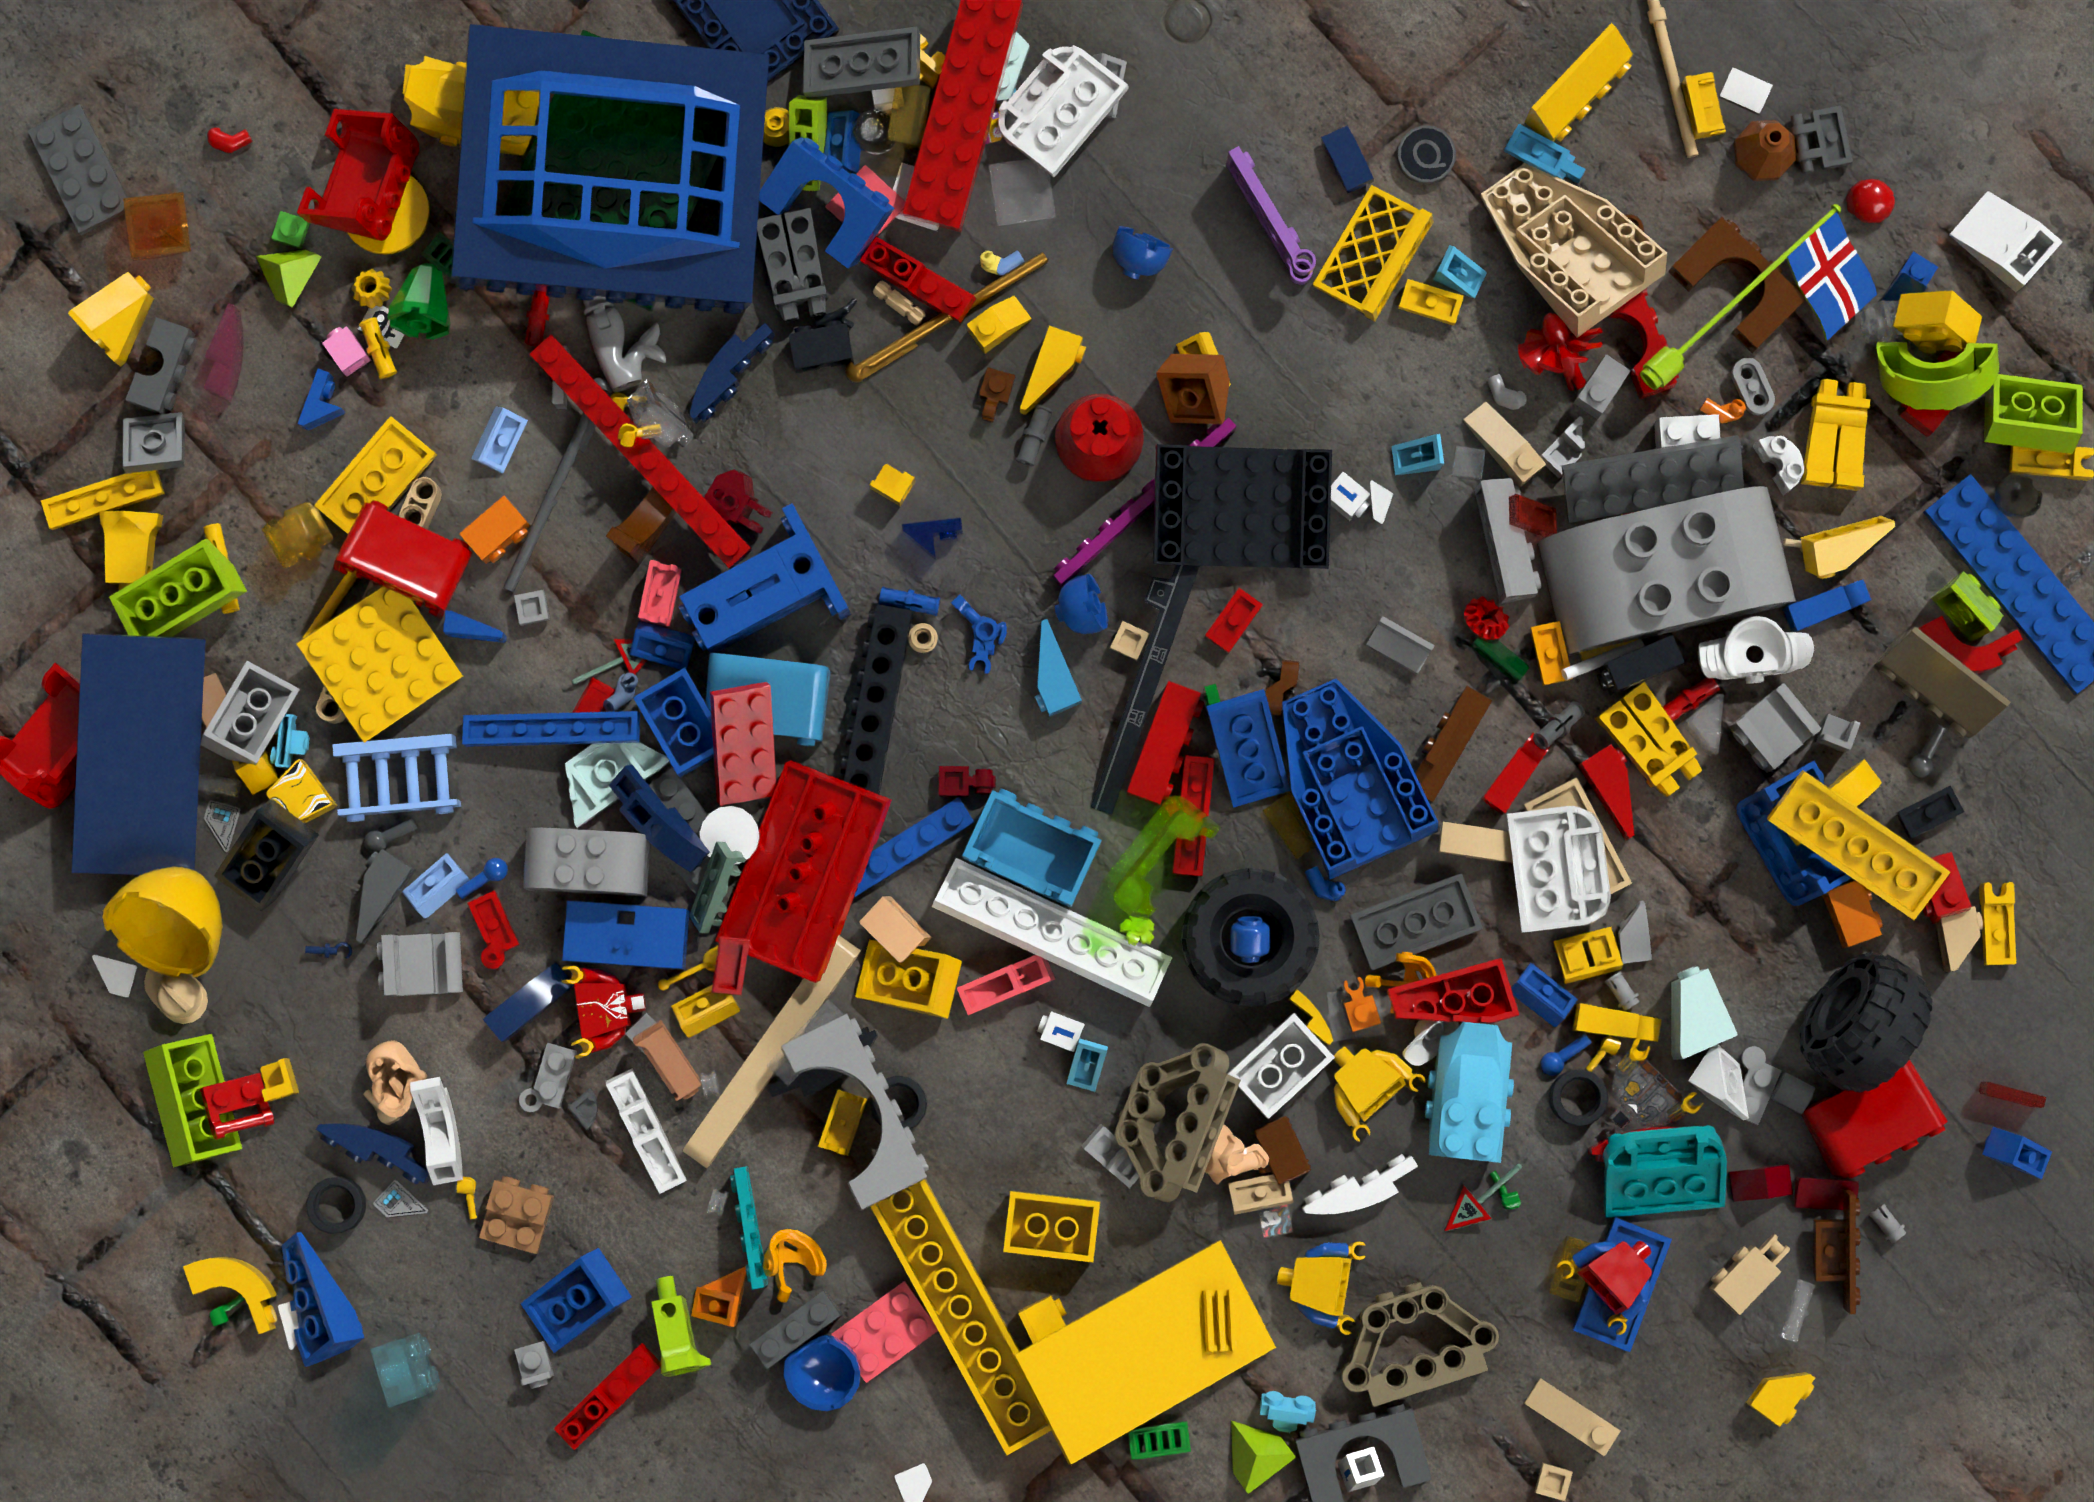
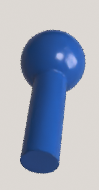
M500 858L488 860L483 872L456 889L460 898L464 899L490 880L501 881L508 873L506 862Z
M1584 1033L1558 1053L1549 1052L1545 1054L1540 1063L1542 1071L1549 1076L1560 1074L1564 1069V1063L1592 1043L1591 1039Z

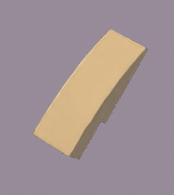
M1449 822L1441 823L1437 853L1513 864L1509 832Z

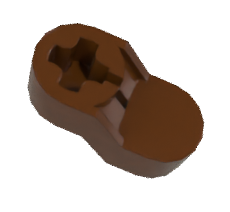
M1282 659L1279 681L1270 687H1266L1265 694L1271 715H1281L1283 694L1292 688H1296L1299 661Z

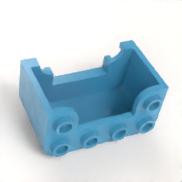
M1000 788L999 793L992 790L962 855L963 858L1072 908L1101 845L1102 840L1097 838L1098 832L1083 825L1080 830L1072 829L1069 827L1071 822L1055 815L1052 820L1042 815L1044 810L1033 804L1028 803L1026 807L1020 805L1016 801L1017 795Z

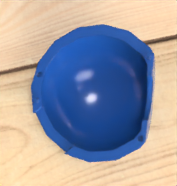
M824 1335L815 1338L797 1348L785 1360L784 1379L789 1392L799 1403L810 1409L830 1411L841 1408L852 1400L859 1387L861 1368L857 1355L846 1342L834 1336Z

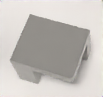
M1827 714L1816 743L1845 753L1851 750L1861 722L1856 720L1849 722Z

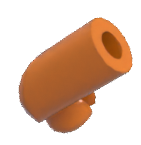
M1707 398L1700 410L1707 415L1719 414V423L1725 424L1739 420L1744 415L1746 405L1742 400L1735 399L1732 403L1720 406Z

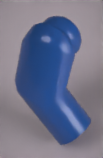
M1318 866L1304 872L1317 897L1336 901L1344 896L1346 891L1344 884L1338 881L1324 880Z

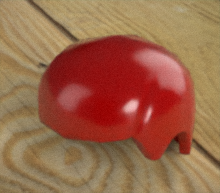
M1878 179L1861 180L1850 188L1846 196L1847 209L1849 213L1855 215L1863 223H1880L1890 216L1895 207L1894 193L1885 182Z

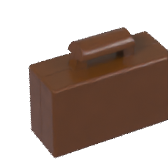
M1287 1116L1254 1130L1260 1143L1259 1145L1269 1157L1268 1163L1270 1165L1266 1168L1260 1167L1258 1170L1260 1174L1273 1172L1278 1185L1311 1171V1165L1308 1164L1309 1160L1306 1159L1294 1129L1291 1127L1290 1119Z

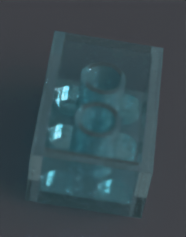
M420 1332L370 1349L388 1408L423 1397L438 1390L436 1384L440 1383L439 1374L435 1366H430L427 1356L431 1354L427 1338H422Z

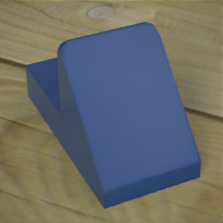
M1913 251L1880 303L1897 313L1901 294L1925 292L1927 284L1938 269V266Z
M317 369L298 421V425L309 431L346 413L342 408L325 402L327 398L330 399L335 389L334 377L329 372Z

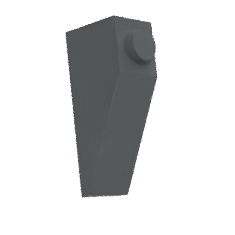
M381 849L379 853L375 851L366 863L368 870L364 876L356 940L362 944H367L416 871L384 849Z

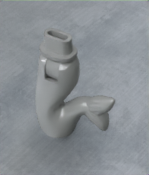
M596 296L593 301L583 300L586 307L584 314L587 316L586 321L592 347L599 366L613 392L627 390L642 382L641 364L644 358L666 363L664 351L656 345L660 334L657 322L629 349L625 358H622L625 329L618 310L614 308V304L606 302V297Z

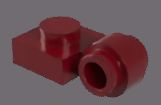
M939 766V797H969V787L975 788V794L988 795L996 788V776L993 775V770L976 769L975 775L969 776V766Z

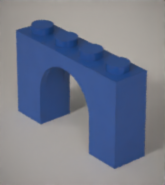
M803 137L793 140L761 188L759 201L779 215L789 211L809 181L819 180L832 185L843 199L845 217L840 229L825 252L846 268H850L858 264L895 208L889 204V199L885 195L877 191L873 192L865 186L866 182L860 176L853 173L850 174L844 170L842 163L833 156H826L818 150L819 145L816 142Z

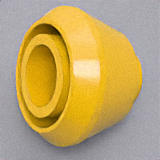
M774 107L765 111L763 142L767 145L781 147L789 143L788 110Z

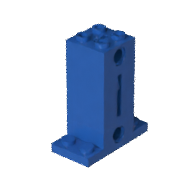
M793 503L782 508L785 516L780 518L790 538L679 596L683 604L678 607L689 625L694 623L697 630L693 631L692 634L703 651L708 649L710 653H718L821 597L832 616L838 614L842 620L851 615L846 602ZM800 565H811L810 570L807 573H797V569ZM712 613L716 615L715 620L711 624H703V619L707 614Z

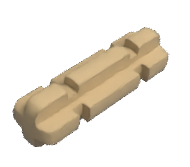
M880 281L875 286L873 293L876 297L886 300L887 305L903 317L907 316L908 320L914 325H919L926 314L918 306L914 307L913 302L895 289L892 291L891 286L884 281Z

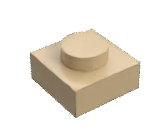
M1122 621L1110 649L1137 661L1150 633Z
M1542 1463L1534 1492L1565 1501L1573 1472Z

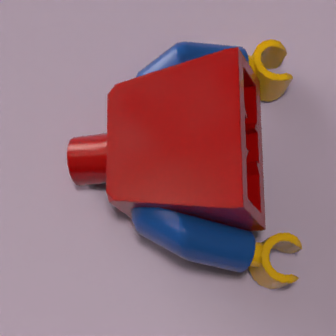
M1611 1241L1592 1243L1574 1254L1571 1261L1562 1260L1557 1265V1268L1562 1264H1568L1571 1267V1273L1565 1275L1564 1279L1570 1278L1574 1274L1575 1268H1581L1577 1273L1615 1313L1607 1321L1608 1328L1615 1321L1622 1322V1326L1616 1331L1617 1335H1621L1626 1331L1627 1320L1632 1321L1648 1302L1650 1291L1648 1279L1652 1275V1270L1644 1260L1651 1254V1249L1643 1241H1637L1632 1248L1625 1241L1617 1245Z

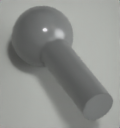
M1936 723L1921 754L1912 757L1909 762V769L1914 776L1922 778L1932 772L1933 762L1931 759L1947 728Z
M411 818L384 832L378 830L370 831L364 838V846L370 853L375 851L379 853L381 849H386L389 842L416 830L417 825Z

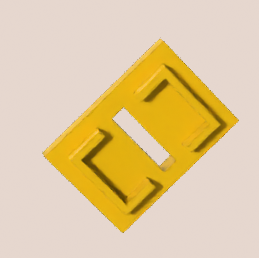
M1612 927L1553 942L1561 966L1564 984L1622 970L1623 962ZM1584 942L1588 943L1594 962L1593 967H1589L1582 944Z

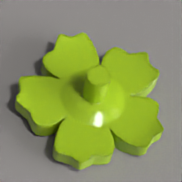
M1134 913L1130 914L1129 919H1125L1119 925L1120 932L1126 933L1125 938L1128 940L1129 945L1136 946L1139 940L1142 944H1151V941L1154 939L1152 934L1154 923L1150 919L1143 920L1144 917L1142 915Z

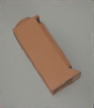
M662 1020L633 1037L634 1045L642 1047L670 1092L674 1094L676 1101L682 1097L684 1100L688 1099L699 1091L698 1087L702 1085L700 1077Z

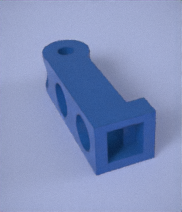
M1863 579L1790 604L1782 610L1791 632H1798L1871 601V597Z

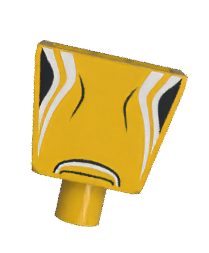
M302 759L295 761L266 792L270 800L273 799L303 823H307L338 806L308 764Z

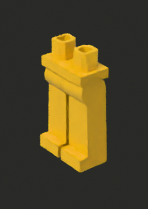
M1822 379L1817 394L1812 397L1811 406L1813 409L1801 484L1829 487L1831 485V488L1858 491L1864 487L1865 431L1867 409L1870 408L1871 399H1866V384L1849 383L1847 396H1837L1838 381Z
M1645 682L1639 684L1595 718L1597 723L1608 732L1635 764L1639 772L1647 779L1646 783L1649 787H1656L1665 797L1670 796L1680 788L1671 776L1677 769L1682 772L1688 781L1702 771L1694 757L1697 755V752L1693 747L1690 748L1685 738Z

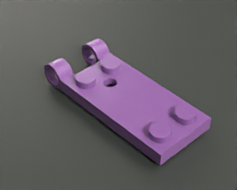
M1239 146L1228 152L1226 167L1288 268L1289 277L1292 282L1299 285L1306 284L1310 281L1316 264L1315 255L1307 249L1299 248L1298 243L1300 239L1293 227L1287 228L1252 168L1255 167V164L1247 151L1242 153ZM1301 255L1308 256L1312 264L1306 259H1298L1297 257ZM1297 265H1305L1308 269L1302 270ZM1293 271L1298 275L1308 276L1304 279H1299L1294 276Z

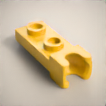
M2011 446L2009 473L2088 481L2094 477V471L2082 467L2081 460L2093 456L2094 448L2076 447L2073 454Z
M2013 882L2003 883L2001 885V894L1996 896L1992 891L1991 883H1981L1979 885V900L1983 920L1984 965L2016 964Z

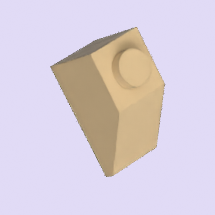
M1975 906L1971 907L1969 911L1941 918L1939 923H1935L1944 972L1958 970L1981 936L1980 930L1983 929V920L1980 912H1976Z

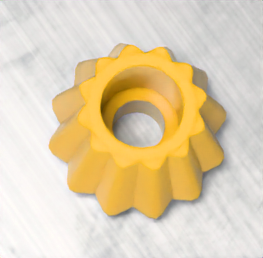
M370 269L367 272L361 271L360 276L354 278L355 283L351 289L354 292L353 298L359 301L360 306H368L370 309H373L375 306L382 307L383 302L389 300V293L392 291V288L389 286L390 279L384 277L382 271L376 272L374 269ZM370 285H376V289L373 292L367 293V288Z

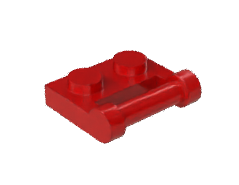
M260 1073L200 1088L211 1133L215 1140L225 1138V1134L259 1125L267 1127L274 1124L273 1113L269 1108L268 1102L264 1101L262 1094L264 1085ZM257 1106L258 1114L223 1123L220 1120V1114Z

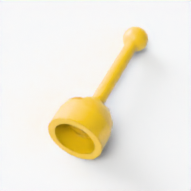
M718 946L709 949L704 954L703 963L668 980L661 979L658 982L659 989L665 991L671 984L704 968L714 972Z

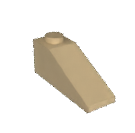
M1487 402L1463 419L1464 423L1519 488L1539 473L1546 465L1528 441Z
M1541 1378L1524 1402V1404L1603 1456L1607 1454L1621 1430Z

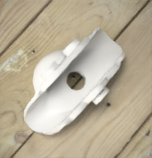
M1752 616L1740 621L1731 631L1725 632L1726 637L1700 643L1698 659L1702 672L1708 678L1722 680L1746 678V684L1764 682V676L1785 674L1797 669H1803L1809 665L1814 652V644L1812 638L1807 633L1784 632L1776 622L1766 617ZM1750 646H1758L1762 649L1763 658L1760 662L1752 663L1747 659L1746 651Z

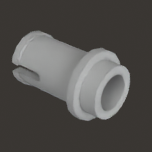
M1621 971L1605 981L1619 1002L1618 1008L1622 1007L1626 1011L1640 1002L1637 998L1639 994H1634Z
M1882 1204L1869 1214L1886 1235L1884 1238L1886 1241L1889 1239L1893 1244L1906 1234L1903 1229L1905 1225L1898 1223L1885 1204Z

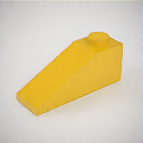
M1049 326L1020 406L1021 414L1026 415L1035 405L1073 370L1076 362L1081 364L1086 351V347L1082 346L1083 337Z
M1878 516L1801 537L1805 571L1816 575L1820 579L1835 576V572L1847 569L1895 527V521Z

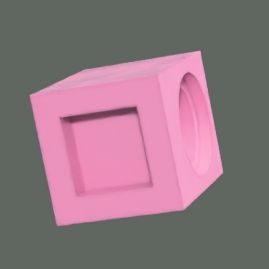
M347 326L343 329L338 327L332 330L326 336L327 340L322 342L346 376H349L371 361L355 335Z

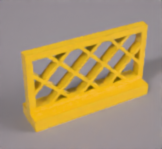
M1371 185L1315 279L1313 287L1364 313L1365 317L1375 322L1434 223L1432 213L1423 208L1419 210ZM1374 195L1385 200L1387 210L1370 214L1368 205ZM1389 203L1393 204L1396 207L1390 208ZM1366 210L1367 215L1362 217L1364 211ZM1406 211L1413 215L1407 225L1395 226L1392 214ZM1389 215L1393 229L1376 233L1372 220ZM1369 221L1373 234L1356 239L1353 231L1356 225ZM1403 232L1399 239L1398 233ZM1395 234L1397 244L1394 249L1381 252L1378 239ZM1350 235H1352L1353 240L1347 242ZM1375 240L1378 254L1361 258L1358 244ZM1355 246L1358 259L1341 264L1339 258L1341 250ZM1388 257L1387 261L1384 264L1383 258ZM1337 259L1338 265L1333 266L1334 262ZM1380 259L1382 265L1380 273L1366 277L1363 264ZM1360 265L1363 279L1346 283L1343 269ZM1340 271L1343 281L1342 285L1331 288L1323 283L1327 274ZM1374 281V283H1373V285L1371 286V288H1369V284H1368V283ZM1365 284L1367 295L1362 303L1350 298L1349 288ZM1345 290L1346 295L1340 293L1339 291Z

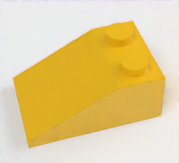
M869 939L855 997L948 1019L962 961L946 954L915 949L904 962L900 963L878 941Z

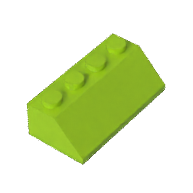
M204 539L114 593L109 598L128 635L172 637L246 593L247 590L234 565L208 539Z
M212 1034L162 1044L143 1052L173 1168L242 1149L238 1131L225 1134V1138L218 1140L213 1138L200 1088L225 1082ZM233 1111L219 1115L222 1123L235 1120Z

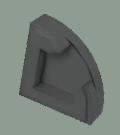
M591 1088L567 1107L586 1130L593 1125L598 1114V1101Z

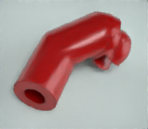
M211 128L207 133L208 143L213 148L225 153H233L253 142L246 129L233 136L222 132L220 128Z

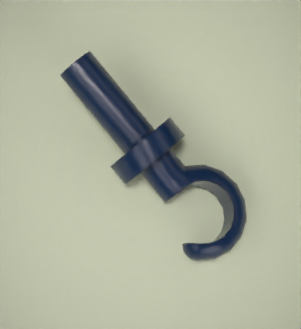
M340 942L335 947H330V943H325V947L306 946L305 953L325 954V958H329V954L337 955L338 948L346 946L349 949V954L345 958L348 959L352 955V948L345 942Z

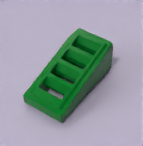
M1187 1421L1136 1427L1128 1432L1131 1460L1191 1452ZM1175 1429L1180 1430L1181 1446L1175 1447L1174 1439ZM1162 1431H1168L1169 1448L1163 1447ZM1156 1432L1158 1449L1152 1450L1150 1433ZM1144 1434L1145 1451H1140L1138 1435Z

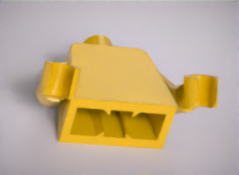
M1343 1047L1334 1055L1335 1058L1333 1060L1341 1067L1334 1075L1337 1081L1334 1087L1336 1108L1346 1124L1352 1126L1351 1133L1354 1139L1359 1142L1360 1139L1356 1135V1131L1359 1128H1365L1370 1136L1369 1127L1365 1123L1359 1122L1360 1118L1365 1122L1405 1085L1409 1090L1418 1092L1412 1085L1414 1078L1417 1077L1422 1083L1426 1082L1423 1075L1412 1073L1411 1067L1393 1053L1381 1050L1370 1052L1364 1048L1354 1056L1347 1047Z

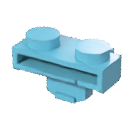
M286 714L275 732V735H278L277 746H273L271 749L270 762L275 764L277 768L289 769L291 762H293V754L305 755L309 750V735L307 731L296 730L295 721L297 716L293 714Z
M1269 1391L1266 1394L1262 1393L1260 1415H1267V1419H1272L1273 1427L1278 1431L1290 1433L1297 1430L1298 1424L1314 1423L1316 1406L1315 1401L1310 1397L1298 1396L1296 1398H1289L1276 1391Z

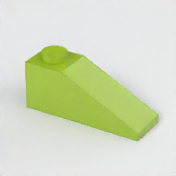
M798 95L789 102V145L793 140L801 137L809 138L819 145L818 150L824 153L827 129V97L806 98V96ZM811 180L802 190L819 191L820 181Z

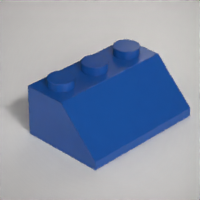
M685 668L633 697L678 776L682 777L714 757L711 712Z

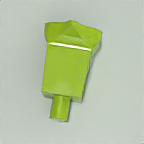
M673 1276L656 1279L659 1300L652 1301V1308L661 1350V1374L665 1377H672L695 1372L710 1366V1358L701 1355L696 1349L686 1298L682 1295L677 1296Z

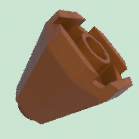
M1777 120L1751 121L1734 141L1735 164L1741 171L1744 170L1749 174L1748 177L1753 181L1778 180L1796 160L1794 135Z

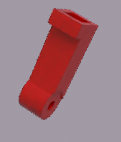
M1534 732L1519 747L1481 798L1483 802L1501 815L1507 812L1520 790L1551 747L1550 745L1546 749L1539 748L1533 740Z

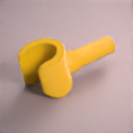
M1606 1036L1602 1040L1597 1054L1587 1065L1586 1069L1592 1072L1604 1058L1606 1052L1615 1056L1621 1045L1620 1040Z
M463 1177V1180L457 1181V1193L466 1194L469 1218L476 1219L474 1203L476 1181L471 1177Z

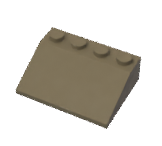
M1913 627L1897 636L1875 663L1880 668L1878 672L1881 676L1890 682L1894 680L1903 686L1902 692L1912 700L1916 701L1919 699L1927 705L1925 709L1929 714L1937 719L1942 717L1950 724L1949 729L1961 738L1964 736L1967 738L1975 736L2011 703L1917 627Z

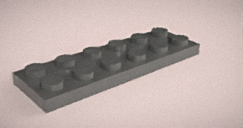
M1738 435L1562 465L1566 513L1569 523L1642 511L1744 488L1741 442Z

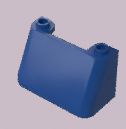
M1815 761L1802 766L1741 800L1736 807L1741 823L1787 902L1794 906H1800L1815 899L1851 878L1805 845L1800 844L1796 846L1786 832L1767 819L1768 815L1802 770L1824 784V775Z

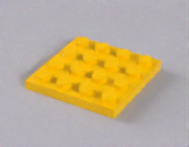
M381 586L296 643V646L364 743L463 677L413 601L384 586Z

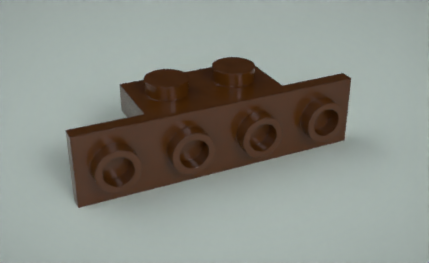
M1469 686L1465 687L1451 713L1445 712L1436 726L1441 729L1436 739L1430 737L1421 752L1426 756L1415 774L1428 801L1432 803L1492 702L1491 699Z
M1843 1189V1219L1813 1220V1279L1815 1281H1843V1308L1849 1314H1856V1305H1860L1861 1300L1860 1289L1856 1287V1276L1860 1275V1260L1856 1257V1246L1860 1245V1230L1856 1228V1216L1860 1215V1201L1852 1191Z

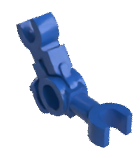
M958 595L951 604L973 625L974 645L972 652L976 653V656L970 660L969 670L973 671L974 664L977 661H983L986 665L985 674H988L991 669L988 655H994V640L997 636L999 637L998 645L1004 642L1007 634L1006 623L1001 622L997 624L992 618L981 617L961 595Z

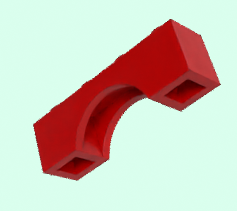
M1647 288L1608 315L1609 318L1622 319L1629 322L1637 329L1643 343L1642 357L1639 363L1630 371L1639 400L1672 389L1677 384L1676 379L1679 378L1677 374L1663 388L1659 387L1657 390H1653L1645 384L1640 376L1643 365L1663 347H1668L1664 335H1659L1655 324H1658L1656 312L1653 307L1649 308L1645 298L1648 296Z

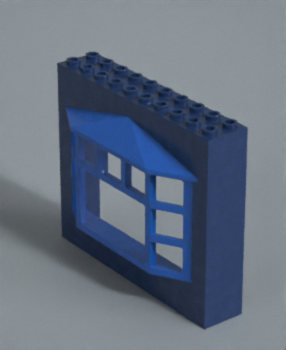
M470 24L467 38L450 283L456 284L457 289L474 290L476 285L486 286V291L503 293L504 289L510 288L516 289V294L534 295L535 291L546 292L547 297L564 298V294H576V299L593 301L594 297L598 296L606 297L605 301L609 303H623L625 299L635 300L636 305L653 306L654 302H665L666 308L681 309L682 305L687 304L694 305V310L712 311V308L720 307L724 308V313L741 314V311L746 310L751 305L753 294L769 54ZM505 91L540 92L539 121L537 126L502 125ZM550 93L685 107L680 184L546 172L545 156ZM694 108L711 109L727 114L724 147L693 141ZM502 136L537 137L534 171L499 170ZM692 151L723 157L721 192L690 186ZM500 180L534 182L531 216H496L497 188ZM545 182L582 186L580 220L542 217L543 184ZM592 187L630 190L628 225L590 221ZM641 191L677 194L679 196L676 229L638 225ZM689 196L720 202L718 236L691 232L686 229Z

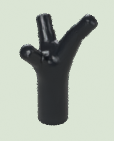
M852 298L842 308L815 317L817 328L824 327L823 324L830 321H841V324L847 323V326L852 328L854 323L846 319L845 316L851 312L857 300Z

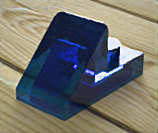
M961 518L902 524L904 535L935 560L934 537L939 536L940 540L957 539V534H963Z

